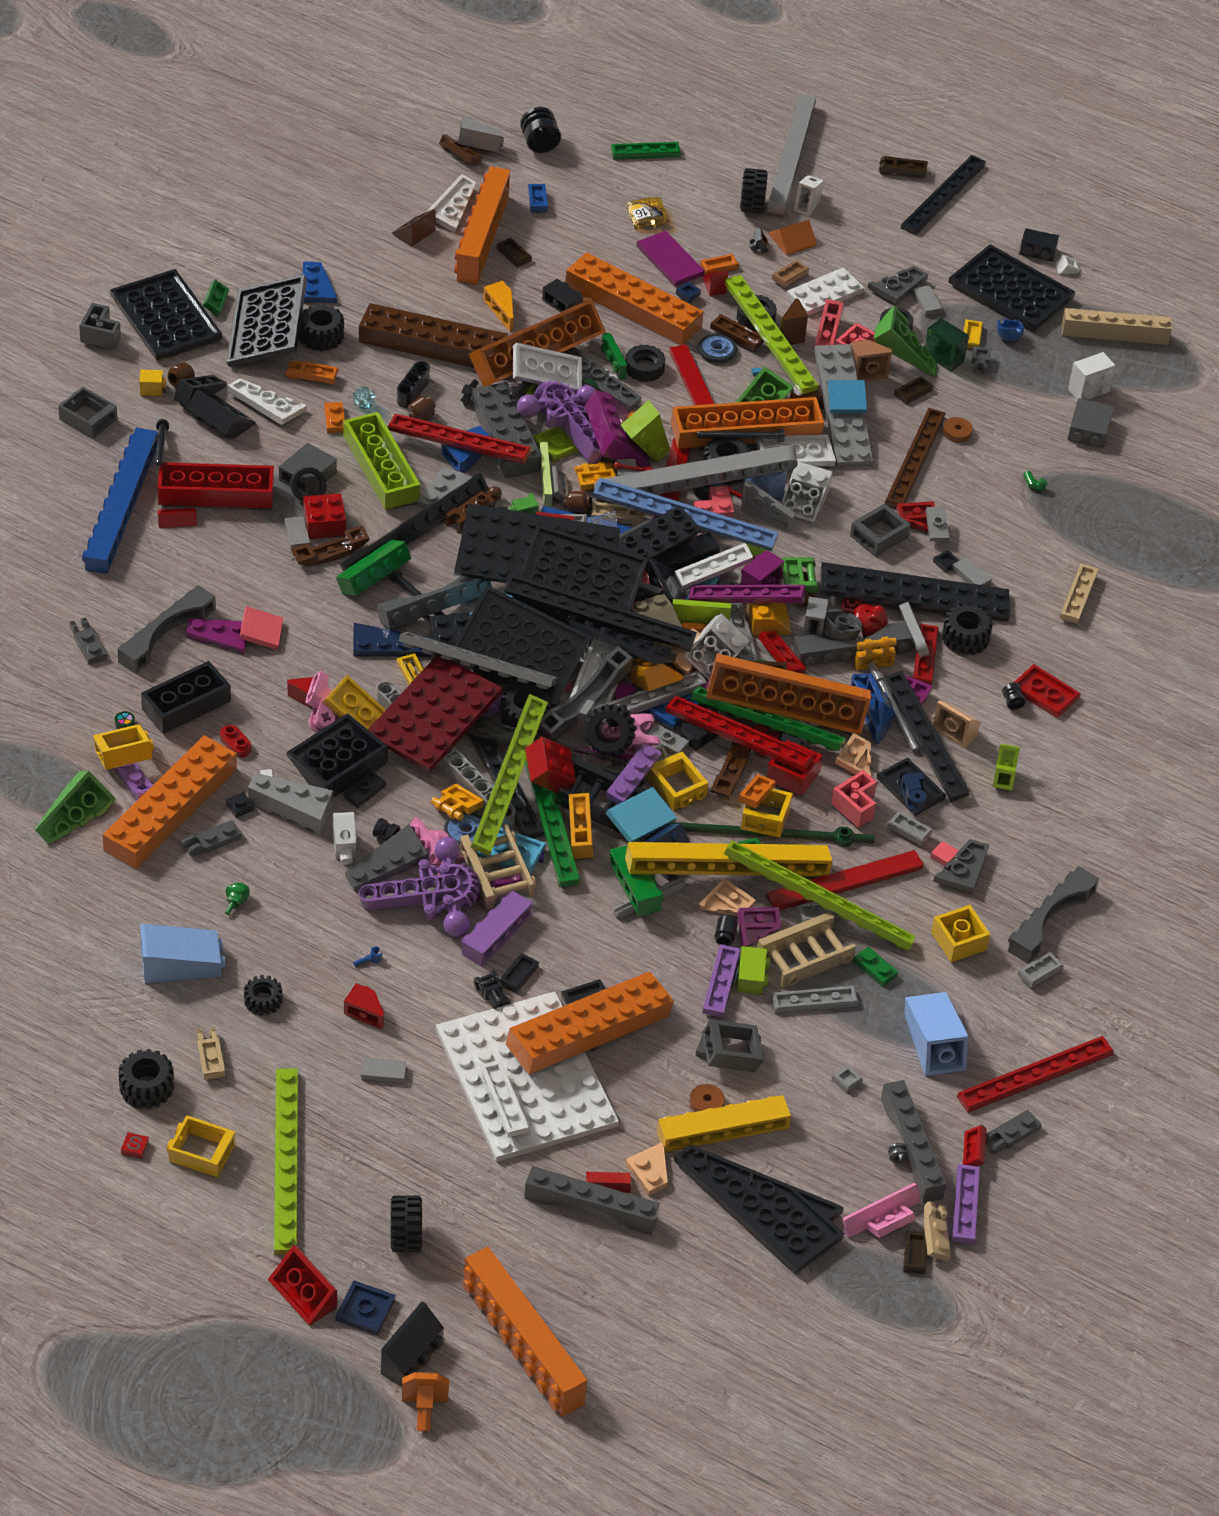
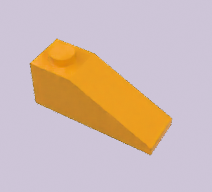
M503 280L485 286L483 301L506 329L512 332L513 306L511 288Z
M589 793L569 794L574 859L594 858Z

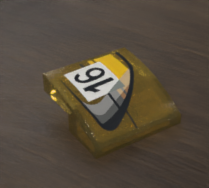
M661 197L642 198L626 203L635 230L652 224L653 228L670 222Z

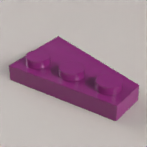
M188 618L187 638L205 644L215 643L221 645L222 649L228 650L231 648L238 650L239 654H245L246 640L239 638L242 621Z

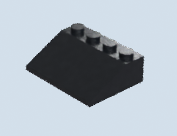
M347 713L287 751L286 755L309 785L333 790L334 798L369 772H374L388 763V746Z

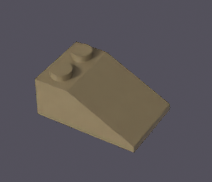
M665 594L633 603L632 612L682 627L671 602ZM654 641V642H655V643H654L655 645H657V646H660V645H662V646H667V647L671 648V651H672V650H675V649H678V648H676V647H673V646H670V645H666V644H663V643Z

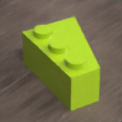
M649 400L621 424L631 439L656 462L671 450L660 414Z

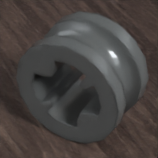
M894 1143L888 1147L891 1162L901 1163L908 1159L909 1155L904 1143Z

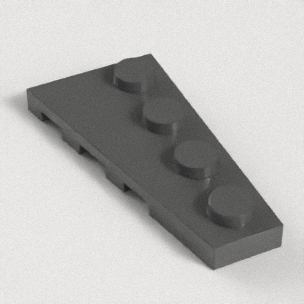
M408 824L347 870L345 877L356 892L364 885L373 884L419 863L422 859H427L428 853Z

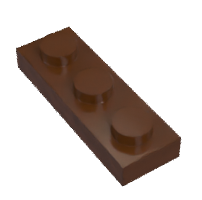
M722 314L710 324V329L731 338L752 351H755L764 343L759 333Z

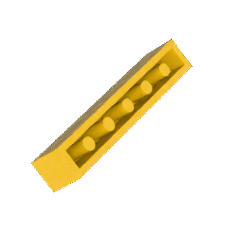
M783 1095L770 1096L760 1100L728 1104L724 1107L687 1112L677 1116H666L658 1119L657 1134L660 1143L664 1145V1153L685 1149L690 1144L702 1146L789 1129L791 1114Z

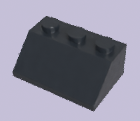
M199 389L195 391L187 406V409L192 412L191 415L193 417L205 420V425L212 429L217 428L219 430L218 433L226 438L228 436L236 438L256 423V421L218 396Z
M653 558L649 559L648 576L650 585L662 588V594H665L672 605L673 599L686 600L684 591L679 587L677 577L672 574L670 568Z
M421 1301L381 1349V1375L401 1387L402 1378L414 1372L418 1373L422 1365H427L435 1349L439 1350L445 1341L443 1325L425 1302Z

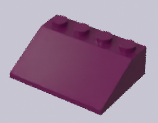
M595 390L585 404V409L602 456L615 460L635 459L636 465L650 467L646 452L631 439L621 426L628 419L627 415L630 412L608 392Z

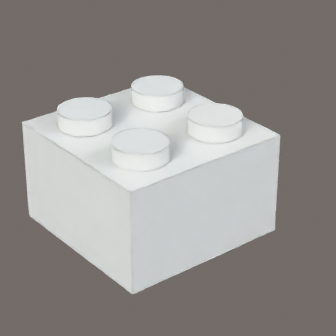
M1104 352L1073 362L1068 390L1077 400L1078 398L1090 400L1109 393L1115 364Z

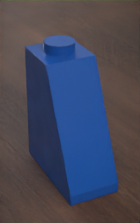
M481 426L466 430L490 437L489 433L484 431ZM441 444V454L454 470L464 474L484 455Z

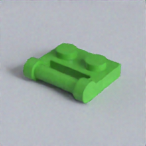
M781 558L784 560V585H805L806 591L810 593L819 591V583L816 582L814 567L816 563L814 558ZM802 567L807 568L809 581H804Z

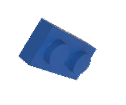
M528 184L530 212L548 211L545 184Z

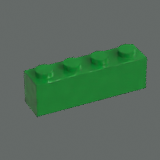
M391 540L337 575L336 580L342 594L356 596L412 559L406 542Z
M628 845L610 849V866L638 917L662 911L664 896L662 890H658L655 878L651 877L650 874H629L625 860Z

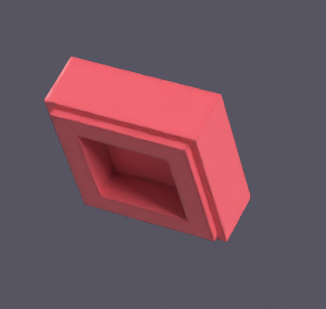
M942 841L931 852L930 857L945 866L948 861H951L956 856L959 850Z

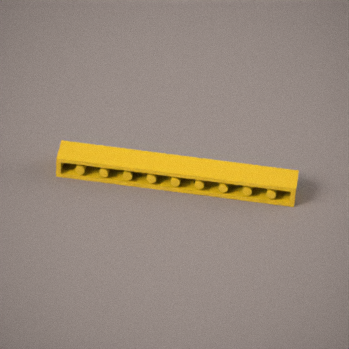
M628 842L625 856L629 874L764 876L759 872L749 870L739 862L731 861L728 856L724 855L729 844ZM740 844L800 876L822 877L830 874L833 860L827 845Z

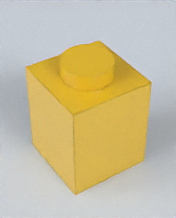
M140 369V396H162L163 389H166V378H163V370Z

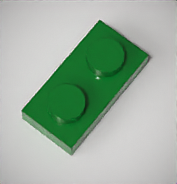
M214 279L210 284L202 306L218 316L222 311L229 288Z
M869 946L854 956L853 962L882 987L898 975V971Z

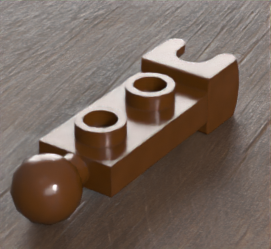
M496 486L490 487L487 494L481 491L460 507L453 508L446 514V525L457 524V533H461L465 523L468 504L494 507L495 501L499 500L502 496L501 489Z

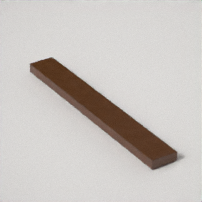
M928 408L885 500V504L888 507L896 509L897 504L906 503L944 421L946 412Z

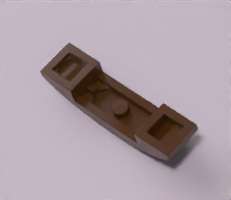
M363 525L344 531L345 536L312 548L308 543L291 549V552L298 565H318L347 556L365 545L370 539Z
M733 741L731 742L730 751L719 775L717 774L710 792L730 798L743 774L752 751L751 749Z

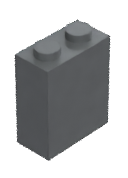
M1078 398L1070 425L1068 440L1103 448L1114 406Z
M306 443L279 466V481L291 487L290 481L293 474L302 467L318 469L324 475L326 481H328L337 473V459L319 448ZM313 474L302 475L297 483L299 492L310 496L320 487L318 478Z

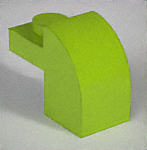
M1000 743L992 787L1012 791L1020 747Z

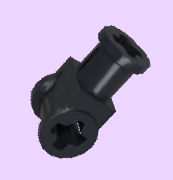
M490 971L486 976L481 978L477 976L473 979L476 991L479 995H482L485 1001H491L493 1009L510 1004V999L503 994V985L496 971Z

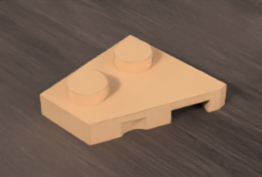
M853 733L836 758L835 764L855 775L864 770L871 776V742Z
M724 878L699 903V909L738 917L737 910L739 908L754 907L756 900Z
M662 1143L626 1159L625 1165L648 1196L667 1188L668 1181L664 1145Z

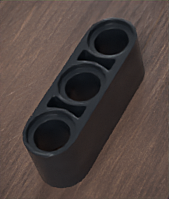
M416 362L398 385L397 404L400 407L408 408L409 404L419 397L429 383L430 365L427 362Z

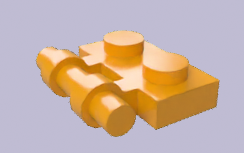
M600 461L597 464L588 465L587 463H582L580 466H574V473H577L580 491L594 489V483L599 478L604 479L616 476L611 462L604 463V461Z
M881 637L880 640L865 639L864 642H857V649L863 651L856 652L854 664L856 671L869 669L868 664L874 662L877 668L894 666L896 651L894 647L890 646L897 644L896 638Z
M456 783L441 791L440 799L433 797L431 804L438 811L447 813V816L451 819L461 821L464 818V814L461 812H465L468 815L484 807V800Z

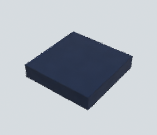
M353 1280L335 1316V1321L378 1336L395 1302L396 1295Z

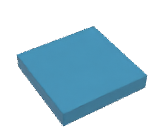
M828 380L830 413L867 412L864 380Z

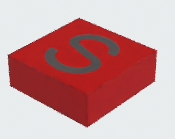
M127 1132L121 1147V1154L142 1159L149 1143V1137Z

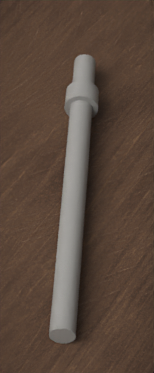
M874 662L869 663L868 668L888 695V702L895 711L894 718L913 753L918 752L920 748L884 683L882 672H879Z

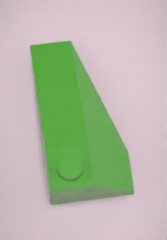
M893 306L876 326L875 342L891 349L892 354L932 377L935 376L937 362L926 346H921L917 338L918 334L916 332L912 333L907 326L909 323L907 318Z
M764 366L735 403L785 399L794 386Z
M89 770L79 771L66 785L34 830L47 844H51L77 827L83 826L93 818L104 814L116 798Z

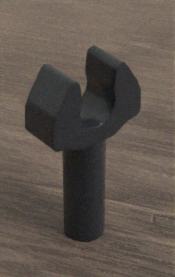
M476 379L472 380L469 385H464L461 392L464 395L460 402L470 403L472 388H476L479 384Z

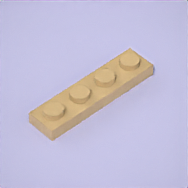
M1080 563L1061 611L1060 619L1076 624L1079 623L1099 568Z

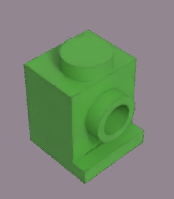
M529 493L528 497L512 500V506H509L508 510L536 514V512H539V505L534 495Z

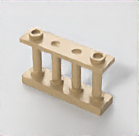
M507 824L503 825V836L496 838L494 846L506 843L509 851L492 856L478 857L477 851L470 848L472 842L469 836H460L461 852L467 866H472L474 872L478 874V880L480 881L478 888L487 910L495 908L497 896L508 894L511 891L515 892L526 889L529 897L533 898L534 888H537L534 876H530L518 850L515 833L510 831ZM512 858L516 865L491 873L484 872L483 870L486 865ZM515 874H520L522 879L520 882L498 888L490 886V881Z
M831 912L758 940L757 948L767 949L766 957L771 956L782 971L781 988L795 985L799 981L841 964H847L854 959L856 946L851 944L844 947L833 933L834 916ZM825 935L836 951L826 954L814 937ZM807 942L818 958L808 962L797 944ZM789 949L800 965L790 969L779 954V951Z

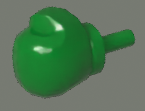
M235 882L233 885L230 884L226 887L227 901L230 904L225 911L226 915H230L234 907H240L250 895L248 885Z

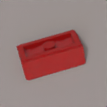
M194 507L157 510L159 528L197 525L196 509Z
M586 1171V1182L630 1193V1173Z

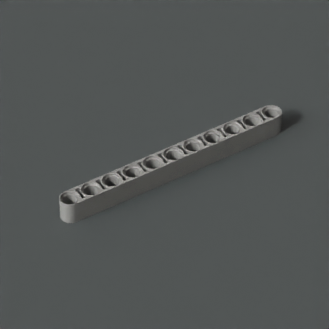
M799 94L770 195L767 214L785 216L814 112L816 97Z
M785 445L604 479L657 495L789 471L798 466L795 447ZM599 480L594 483V490ZM596 498V501H597V502H601V503H612V502H609V501H605V500Z
M384 681L377 686V702L385 709L401 694L398 688L391 682ZM454 746L437 766L455 784L457 783L483 799L484 807L480 808V810L484 813L494 786ZM511 803L501 825V828H503V825L507 824L510 830L515 826L516 813Z

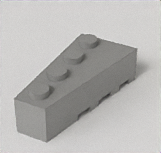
M255 772L248 786V798L254 806L269 813L275 812L281 815L282 819L286 821L290 819L297 822L299 827L304 829L310 828L314 830L315 834L321 836L333 807V790Z

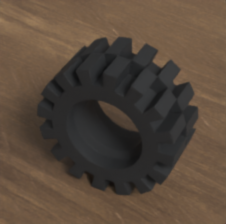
M260 975V979L255 976L253 981H247L248 985L245 984L244 1004L249 1011L252 1009L253 1014L259 1012V1016H263V1012H266L267 1016L270 1015V1011L275 1013L277 1012L276 1008L280 1009L283 1002V991L281 983H277L276 978L271 980L269 975L267 979L264 978V975ZM261 992L271 994L268 998H258L255 995Z

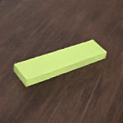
M541 442L540 453L544 506L552 508V485L549 465L548 444L547 442Z

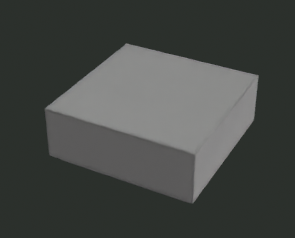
M847 1065L832 1076V1081L844 1092L848 1093L860 1085L863 1078Z

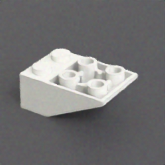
M798 462V466L792 472L781 504L796 514V518L814 523L833 481L832 471Z
M723 614L715 616L694 641L691 652L687 651L683 657L709 680L717 653L736 657L750 640Z

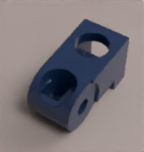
M922 772L903 774L901 789L906 805L910 811L916 813L923 811L926 802V793L922 790L924 782Z

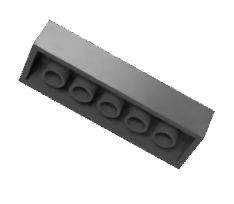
M507 382L472 388L471 401L481 427L489 433L490 437L532 448V452L525 465L496 458L504 478L541 471V453L524 417L517 410L516 400L509 398L511 389Z

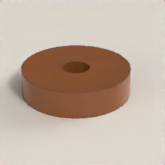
M952 417L944 422L943 435L953 442H965L971 438L973 427L964 418Z
M701 1084L691 1091L689 1103L691 1109L697 1112L708 1108L724 1107L725 1097L722 1090L717 1086Z

